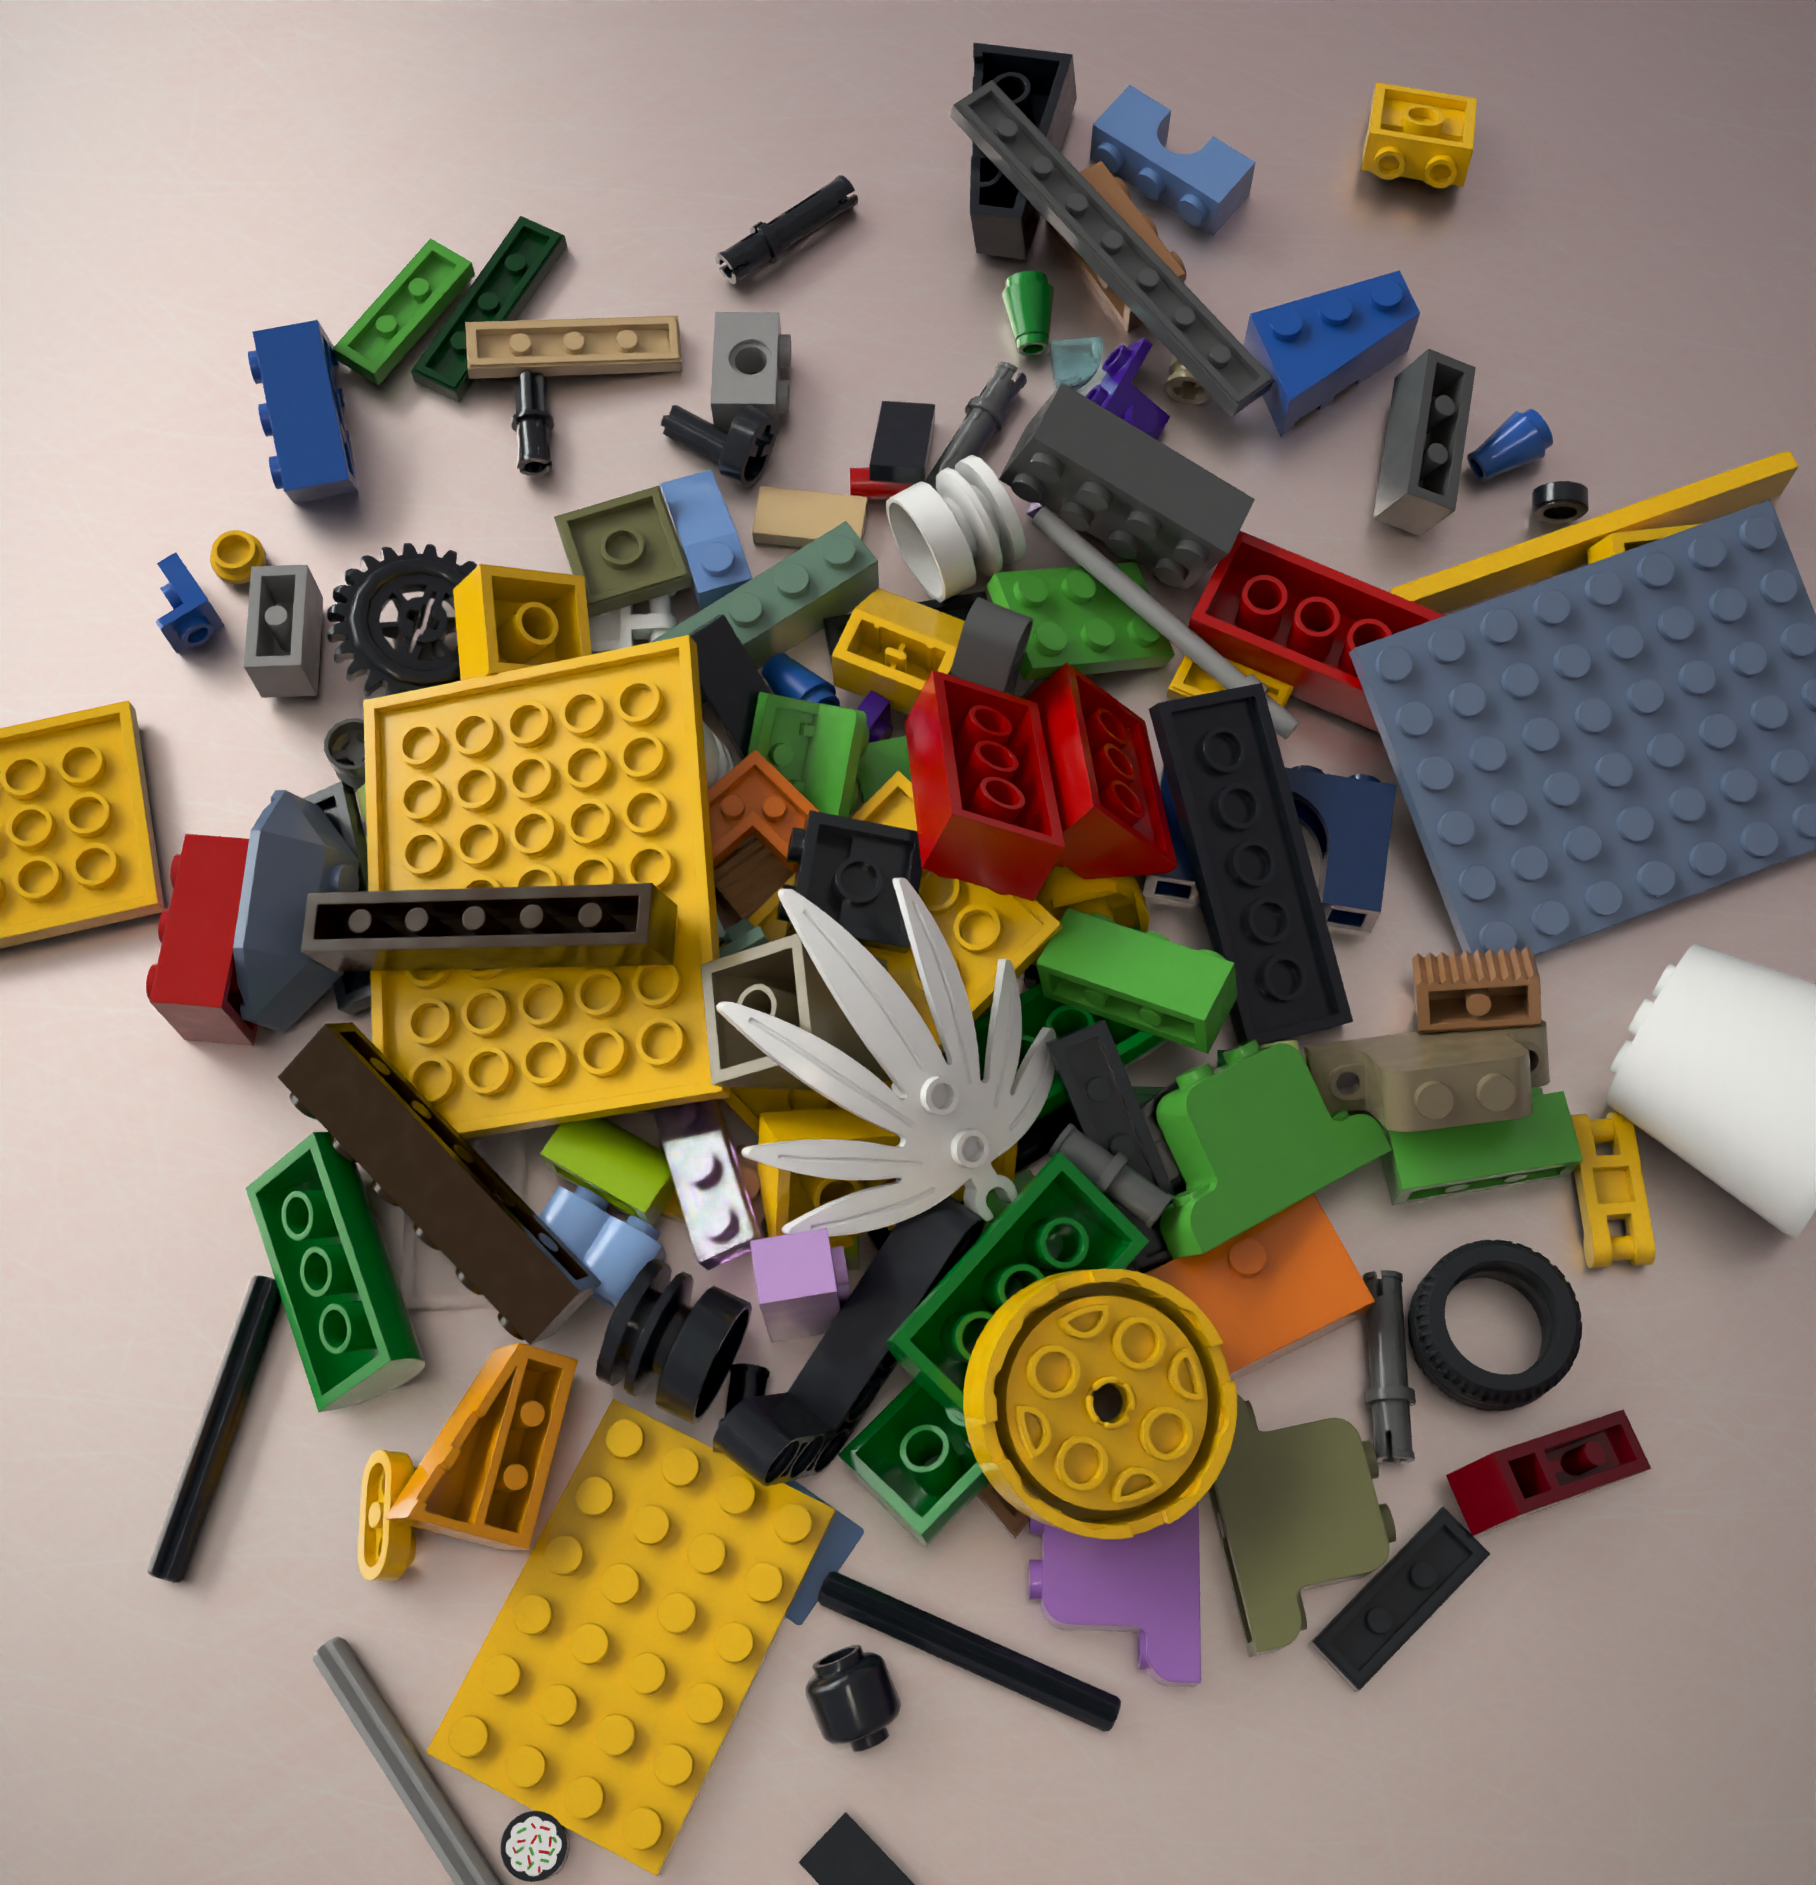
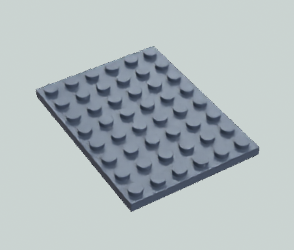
M1771 499L1367 643L1349 652L1463 952L1467 950L1473 955L1479 949L1485 954L1489 949H1492L1497 953L1501 948H1504L1509 953L1514 947L1521 952L1527 946L1533 951L1535 956L1816 849V614Z

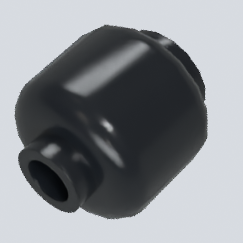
M852 1645L837 1650L813 1664L815 1674L808 1681L805 1693L823 1738L832 1744L850 1743L854 1752L869 1749L889 1737L886 1726L898 1716L901 1702L884 1659L876 1653L863 1652L860 1645Z

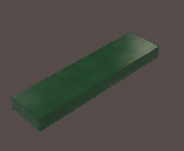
M520 216L411 370L414 382L460 402L475 380L469 379L465 322L516 321L567 248L565 235Z

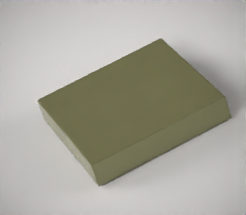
M660 485L554 516L572 574L585 577L588 618L693 587L692 577Z

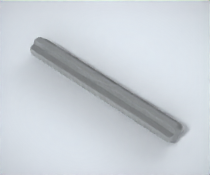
M340 1637L327 1641L314 1652L313 1661L454 1884L503 1885L348 1642Z

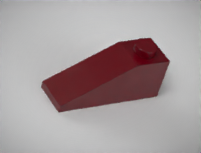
M1623 1409L1493 1452L1447 1474L1446 1477L1471 1535L1474 1536L1651 1469Z

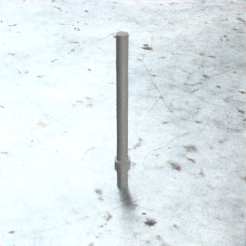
M1044 506L1034 516L1031 523L1226 690L1262 683L1253 674L1246 677L1049 508ZM1262 683L1275 732L1286 740L1299 726L1300 722L1267 694L1269 688Z

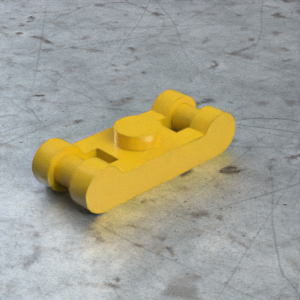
M1619 1112L1608 1113L1606 1119L1591 1120L1587 1114L1570 1115L1583 1159L1574 1169L1584 1230L1583 1249L1587 1266L1590 1269L1606 1268L1611 1266L1612 1261L1629 1260L1632 1266L1652 1265L1655 1260V1242L1634 1123ZM1608 1142L1613 1150V1155L1597 1156L1595 1143ZM1624 1219L1627 1231L1626 1236L1610 1237L1608 1220Z

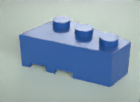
M1400 270L1250 314L1243 346L1275 379L1270 390L1262 396L1280 436L1292 430L1296 421L1317 408L1320 411L1332 403L1336 394L1354 382L1357 385L1409 350L1420 311Z
M313 320L253 331L256 350L248 351V361L255 384L263 383L266 403L259 404L258 411L265 436H273L277 456L269 457V467L275 488H283L294 504L358 492L350 434L345 428L341 408L345 407L342 388H337L333 366L339 365V361H337L332 349L334 346L319 321Z

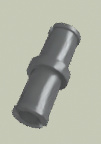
M1072 1123L1068 1124L1048 1153V1156L1052 1158L1056 1153L1062 1152L1104 1195L1143 1221L1145 1226L1150 1229L1174 1197L1127 1165L1130 1160L1121 1152L1114 1156L1077 1130L1076 1126Z

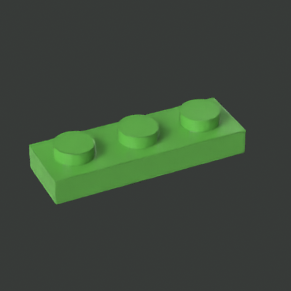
M430 238L332 348L337 361L379 386L475 276L472 262Z

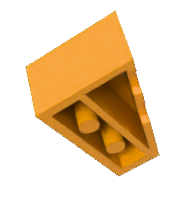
M523 1343L495 1348L384 1519L500 1550H529L578 1360Z

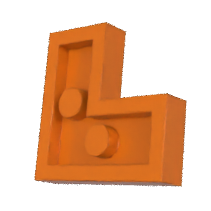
M755 749L708 789L713 869L748 838L754 835L794 874L797 870V864L786 862L792 828L803 829L809 811H820Z

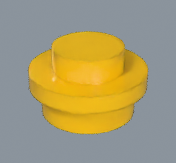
M231 530L221 534L214 541L210 553V564L217 577L222 581L230 584H243L250 581L251 566H265L266 552L262 543L255 536L244 531Z

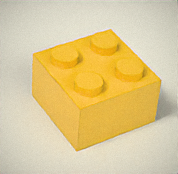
M479 564L453 589L461 681L592 654L584 576Z

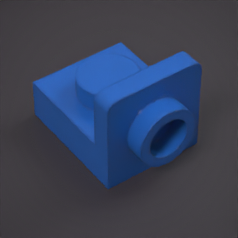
M175 552L157 563L169 581L160 589L174 610L157 619L156 624L174 651L180 653L189 647L203 644L215 631L225 625Z

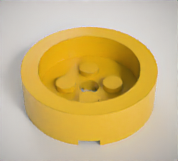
M1090 1269L1062 1272L1033 1282L1009 1298L994 1313L976 1341L966 1370L963 1389L964 1420L969 1443L982 1472L997 1492L1018 1511L1047 1526L1081 1536L1097 1539H1125L1147 1532L1164 1523L1171 1524L1186 1514L1204 1497L1219 1476L1231 1449L1237 1420L1236 1382L1230 1379L1227 1363L1220 1344H1223V1341L1208 1317L1192 1300L1170 1284L1153 1276L1124 1269ZM1110 1383L1118 1388L1122 1395L1123 1404L1116 1418L1103 1422L1100 1421V1418L1095 1413L1092 1393L1097 1391L1102 1385Z

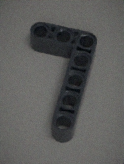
M950 1195L930 1209L897 1223L788 1392L750 1397L742 1400L727 1414L719 1425L713 1438V1446L763 1486L814 1476L822 1472L840 1452L898 1363L890 1353L886 1341L979 1239L985 1225V1220Z

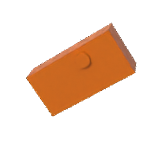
M1314 1193L1204 1254L1177 1258L1146 1273V1275L1164 1281L1185 1294L1208 1317L1223 1341V1344H1220L1227 1363L1231 1381H1235L1363 1317L1375 1302Z

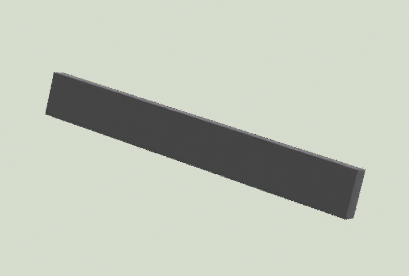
M993 80L953 105L950 114L951 119L1231 417L1270 390L1275 379Z

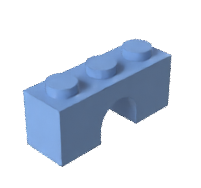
M1129 85L1093 124L1090 159L1096 163L1102 161L1111 174H1115L1135 186L1145 197L1159 201L1178 213L1188 224L1198 226L1214 236L1249 197L1256 162L1214 136L1202 149L1192 154H1176L1167 150L1165 146L1167 144L1171 110Z

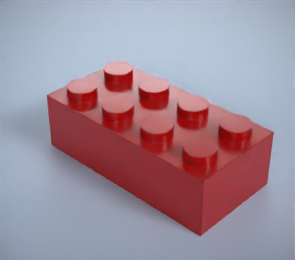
M1239 531L1229 554L1217 564L1190 617L1188 627L1224 658L1293 686L1291 696L1379 733L1349 652L1356 647L1445 615L1243 531Z
M932 669L905 721L922 869L933 872L945 879H958L988 888L1000 895H1013L1034 902L1065 849L1038 703Z

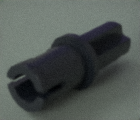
M524 370L515 379L516 414L511 419L512 430L517 433V469L520 470V473L527 476H542L549 473L552 469L549 432L553 430L554 420L548 413L547 382L545 376L542 373Z

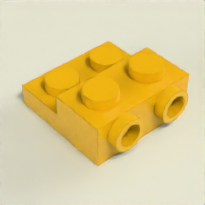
M1376 82L1364 143L1361 170L1372 172L1374 175L1385 180L1405 177L1423 180L1426 184L1435 188H1446L1450 185L1464 187L1474 148L1477 98Z

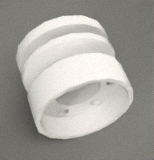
M970 455L960 460L955 465V470L949 467L941 470L936 475V490L930 484L920 481L886 501L888 521L899 551L920 586L932 599L938 600L939 603L970 588L976 583L975 566L981 573L992 576L995 572H999L1002 569V564L1011 566L1026 557V540L1015 506L993 470L979 457Z

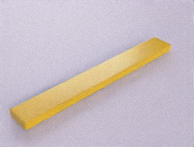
M1783 451L1393 587L1389 592L1444 614L1588 563L1586 550L1611 533L1700 524L1780 496L1799 465L1790 451Z

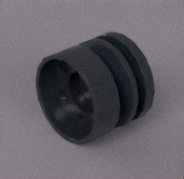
M655 1258L642 1268L618 1302L605 1332L604 1341L597 1360L596 1376L599 1380L611 1386L619 1383L625 1376V1391L636 1397L658 1375L660 1379L656 1393V1406L695 1425L711 1407L730 1372V1365L734 1363L750 1321L752 1306L750 1302L716 1286H712L691 1307L689 1305L694 1283L692 1275L683 1271L677 1274L670 1282L672 1272L670 1266Z

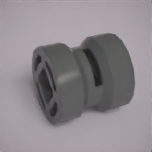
M359 718L345 719L336 723L328 731L324 740V752L340 782L342 781L353 787L356 792L365 784L364 720Z

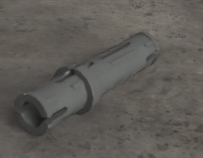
M999 362L994 373L980 395L971 398L966 405V417L924 481L925 483L930 484L936 490V475L941 470L947 467L955 470V465L970 455L979 457L992 434L1003 429L1007 422L1006 412L1019 391L1027 383V378L1023 372H1020L1015 380L1011 379L1018 369L1016 366L1007 362Z
M1381 1270L1382 1279H1377V1273L1372 1271L1363 1275V1281L1375 1300L1366 1312L1371 1388L1365 1391V1403L1368 1407H1372L1375 1454L1378 1463L1396 1464V1458H1400L1402 1464L1415 1461V1454L1412 1448L1410 1406L1416 1404L1415 1390L1408 1387L1402 1297L1403 1275L1397 1271Z

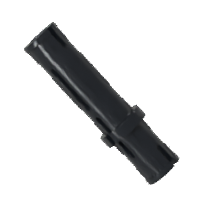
M839 175L832 182L770 222L763 223L760 221L753 225L748 236L725 251L716 254L717 264L726 263V265L719 268L723 276L731 284H736L741 278L764 263L771 262L774 264L782 259L784 250L847 209L853 208L858 204L857 195L853 194L847 197L848 194L855 191L853 185L846 177Z

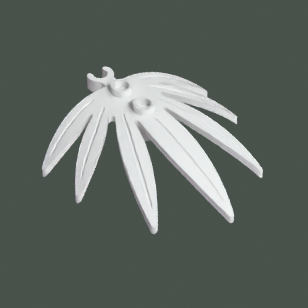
M893 878V885L924 993L946 1054L947 1062L922 1017L886 969L839 923L792 889H780L778 897L834 999L870 1053L892 1080L891 1089L868 1069L841 1050L793 1024L734 1002L722 1001L716 1005L717 1011L731 1025L798 1080L838 1106L882 1129L898 1135L901 1139L896 1147L857 1140L807 1139L766 1143L743 1148L741 1154L745 1158L775 1168L814 1177L838 1180H882L896 1178L895 1182L873 1186L845 1195L809 1211L782 1227V1232L786 1235L827 1228L828 1236L832 1237L880 1229L902 1222L930 1209L953 1194L962 1185L965 1186L964 1205L989 1222L994 1218L986 1204V1197L991 1189L994 1188L1000 1200L1012 1202L1018 1196L1014 1183L1009 1178L996 1174L991 1162L1010 1149L1028 1131L1042 1110L1048 1097L1055 1071L1045 1043L1056 1039V1033L1053 1028L1042 1027L1017 1071L1022 1038L1020 995L1012 962L1009 959L999 958L988 1029L984 1077L981 1081L976 1031L961 975L937 923L915 889L905 878Z

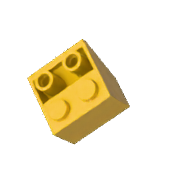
M877 588L854 608L831 657L834 686L864 698L873 690L890 700V708L909 715L932 669L950 675L965 621Z

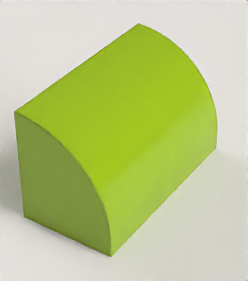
M603 1117L561 1124L540 1153L551 1172L576 1186H583L606 1200L609 1205L628 1216L638 1217L651 1226L655 1224L690 1168L689 1165Z

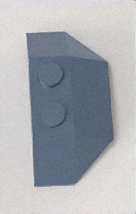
M275 790L271 796V803L262 811L250 831L233 944L237 985L243 998L240 1004L241 1019L276 1031H287L333 986V983L339 977L344 975V972H334L301 952L308 893L358 892L359 889L358 870L360 861L318 805L286 790Z

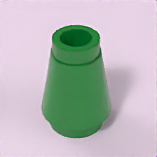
M1022 271L1007 278L1006 288L1002 292V299L1017 344V352L1025 356L1040 355L1049 349L1048 340L1054 288L1048 283L1047 276L1039 271Z

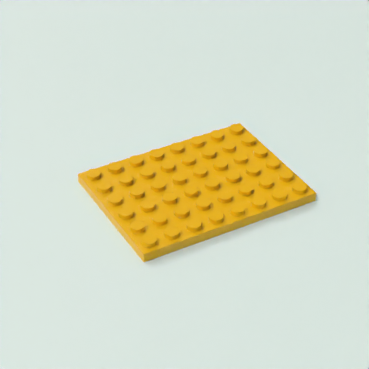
M690 635L363 700L368 891L653 883L678 906L673 965L370 971L372 1043L464 1139L730 1097V1087L715 1086L711 1082L701 964L719 959L720 950L697 644Z

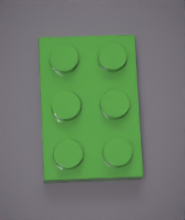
M1137 562L1114 563L1149 593ZM1082 566L995 572L986 585L993 603L1033 618L1032 631L1020 669L1023 681L1047 679L1066 662L1083 675L1165 667L1175 655L1169 640Z

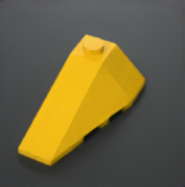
M815 1108L760 1113L758 1145L807 1139H844L896 1147L901 1140L898 1135L882 1129L844 1109ZM1018 1141L991 1162L996 1174L1003 1175L1011 1181L1015 1179ZM758 1162L757 1170L760 1179L768 1238L786 1235L782 1232V1227L785 1224L828 1202L866 1188L895 1182L896 1178L882 1180L828 1179L799 1174ZM962 1185L951 1196L959 1202L964 1201L965 1186ZM896 1224L887 1226L888 1230L894 1229ZM867 1232L829 1237L830 1248L843 1246L845 1249L853 1246L852 1238Z

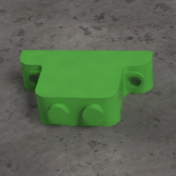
M1255 1038L1222 1053L1226 1064L1214 1070L1211 1069L1209 1062L1176 1076L1175 1080L1179 1088L1164 1095L1159 1101L1156 1110L1158 1125L1186 1183V1191L1172 1198L1173 1203L1164 1210L1160 1220L1161 1235L1172 1258L1177 1259L1204 1254L1391 1151L1392 1148L1381 1125L1376 1119L1366 1114L1349 1116L1347 1109H1341L1329 1114L1303 1056L1295 1047L1286 1043H1279L1261 1049Z

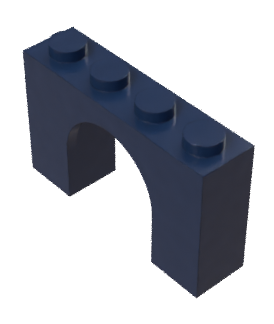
M1163 765L1160 790L1177 867L1170 873L1145 875L1143 894L1146 897L1199 905L1197 889ZM1299 765L1292 768L1285 767L1299 822L1312 836L1319 851L1321 866L1318 892L1327 926L1371 933L1381 913L1396 785L1381 783L1376 777L1365 774L1343 777L1324 774L1319 768L1308 765Z

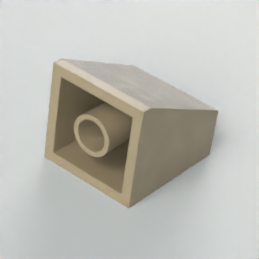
M797 933L701 964L712 1085L719 1087L813 1090L778 1065L731 1025L716 1009V1005L722 1001L734 1002L793 1024L841 1050L868 1069L882 1082L891 1080L839 1007ZM875 957L888 972L887 960Z

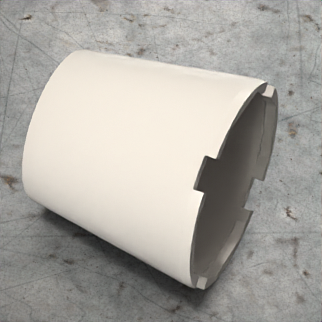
M1694 943L1676 967L1669 964L1663 972L1652 993V996L1657 998L1655 1002L1645 999L1635 1014L1628 1029L1629 1032L1634 1034L1635 1038L1633 1042L1628 1039L1625 1041L1612 1063L1610 1072L1616 1074L1607 1094L1606 1104L1781 1232L1798 1239L1816 1210V983Z

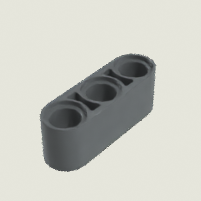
M978 597L973 603L963 625L950 675L1013 695L1032 631L1033 618Z

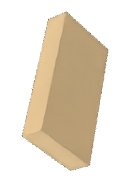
M760 486L752 530L753 542L803 548L845 521L863 541L868 509L867 497Z

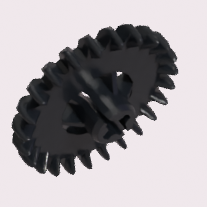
M404 543L402 555H397L390 547H382L380 553L381 562L372 556L366 555L361 558L360 566L362 571L353 568L345 571L344 581L347 585H339L333 589V599L337 604L330 606L327 610V619L330 622L340 623L330 627L327 639L330 643L344 641L335 650L334 661L336 663L354 659L347 670V681L352 682L357 677L366 674L368 678L364 687V696L367 698L380 687L386 689L385 696L461 681L458 645L453 651H450L443 643L445 635L457 631L455 617H447L442 603L446 601L455 611L453 589L477 567L475 562L467 561L460 566L456 564V551L449 550L441 558L437 556L436 547L433 544H427L423 554H417L413 544ZM424 592L423 597L411 598L408 601L402 595L403 593ZM431 598L435 599L431 606L426 630L423 635L419 634L414 649L410 653L413 636L417 629H421ZM392 600L398 611L397 620L394 622H380L381 612L389 601ZM385 637L392 639L394 648H392Z

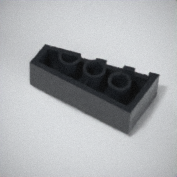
M973 42L974 77L972 92L993 80L1044 136L1061 151L1077 100L1073 54ZM972 141L970 217L976 253L1027 260L1041 213Z

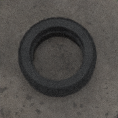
M1480 1240L1467 1243L1443 1256L1426 1274L1414 1292L1408 1313V1336L1411 1349H1413V1355L1419 1367L1422 1368L1424 1375L1429 1381L1436 1385L1439 1391L1449 1398L1455 1399L1456 1402L1486 1411H1506L1520 1408L1532 1403L1555 1387L1571 1369L1579 1352L1580 1340L1582 1338L1579 1302L1576 1301V1294L1571 1284L1565 1280V1275L1556 1265L1553 1266L1548 1258L1539 1252L1532 1251V1248L1505 1240ZM1473 1278L1494 1279L1515 1288L1529 1301L1537 1314L1542 1333L1539 1356L1529 1369L1518 1374L1492 1373L1477 1367L1459 1352L1450 1338L1445 1321L1447 1296L1457 1284Z

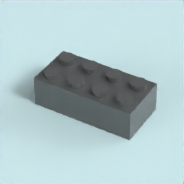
M1062 382L1024 429L999 477V480L1009 485L1019 498L1046 506L1058 514L1059 518L1072 529L1090 533L1105 542L1108 549L1115 555L1137 561L1152 570L1155 577L1164 584L1181 587L1184 590L1189 589L1229 554L1255 500Z

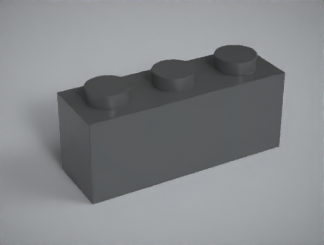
M1428 349L1395 377L1373 519L1421 536L1455 512L1476 367Z

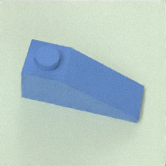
M712 470L660 483L665 503L692 577V589L699 611L752 579L736 528Z

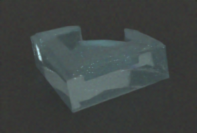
M1103 336L1050 341L1049 353L1055 390L1062 382L1076 391L1085 386L1094 377L1102 358Z

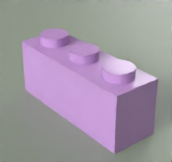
M827 1228L751 1240L750 1246L758 1301L771 1343L825 1334L851 1295L843 1246L830 1248Z

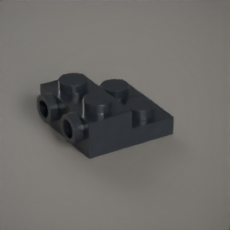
M810 810L804 823V828H792L786 862L797 864L794 886L783 884L782 889H792L805 897L839 923L863 946L906 954L910 949V941L894 889L893 878L907 879L917 894L919 893L922 865L918 832ZM779 899L777 920L787 921L785 937L796 934L797 932Z

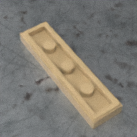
M678 316L465 322L469 379L519 377L520 373L524 370L542 373L544 376L682 372Z

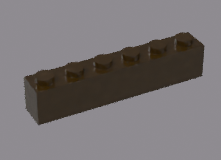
M653 883L308 893L301 952L334 972L673 965L678 906Z
M353 1022L324 1024L277 1077L292 1092L289 1098L293 1105L304 1115L317 1119L332 1135L330 1138L331 1144L336 1151L349 1161L361 1165L374 1179L372 1187L375 1192L387 1203L399 1206L415 1223L413 1229L420 1240L430 1248L438 1251L441 1250L457 1267L455 1273L459 1281L471 1292L483 1295L497 1309L500 1324L515 1338L526 1340L531 1345L553 1336L602 1284Z

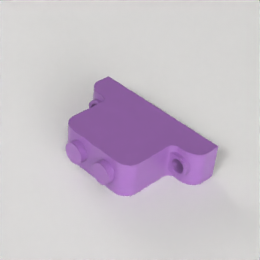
M1199 1502L1171 1524L1164 1523L1147 1532L1125 1539L1085 1537L1047 1526L1029 1517V1533L1041 1534V1560H1029L1028 1596L1029 1599L1040 1600L1043 1616L1052 1626L1062 1630L1136 1633L1139 1670H1146L1155 1682L1163 1686L1195 1687L1201 1683Z

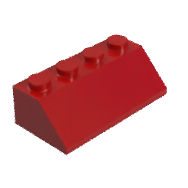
M1066 662L1025 698L1026 700L1038 703L1063 832L1065 849L1056 866H1066L1083 879L1170 873L1177 867V862L1145 720Z

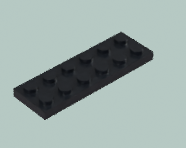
M1262 683L1161 702L1149 708L1212 950L1223 956L1226 960L1235 963L1238 997L1229 1014L1237 1044L1239 1045L1256 1038L1260 1046L1353 1022Z

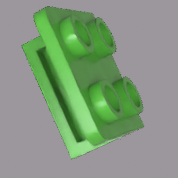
M759 692L748 755L756 749L821 813L848 818L857 805L858 786L855 782L859 759L864 755L869 742L866 713L855 709Z

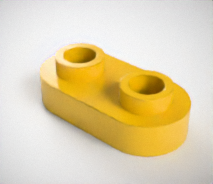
M377 1450L370 1456L364 1469L361 1486L358 1565L362 1576L366 1580L397 1581L404 1571L412 1565L415 1558L416 1537L412 1531V1526L384 1519L417 1469L413 1466L410 1456L405 1452Z

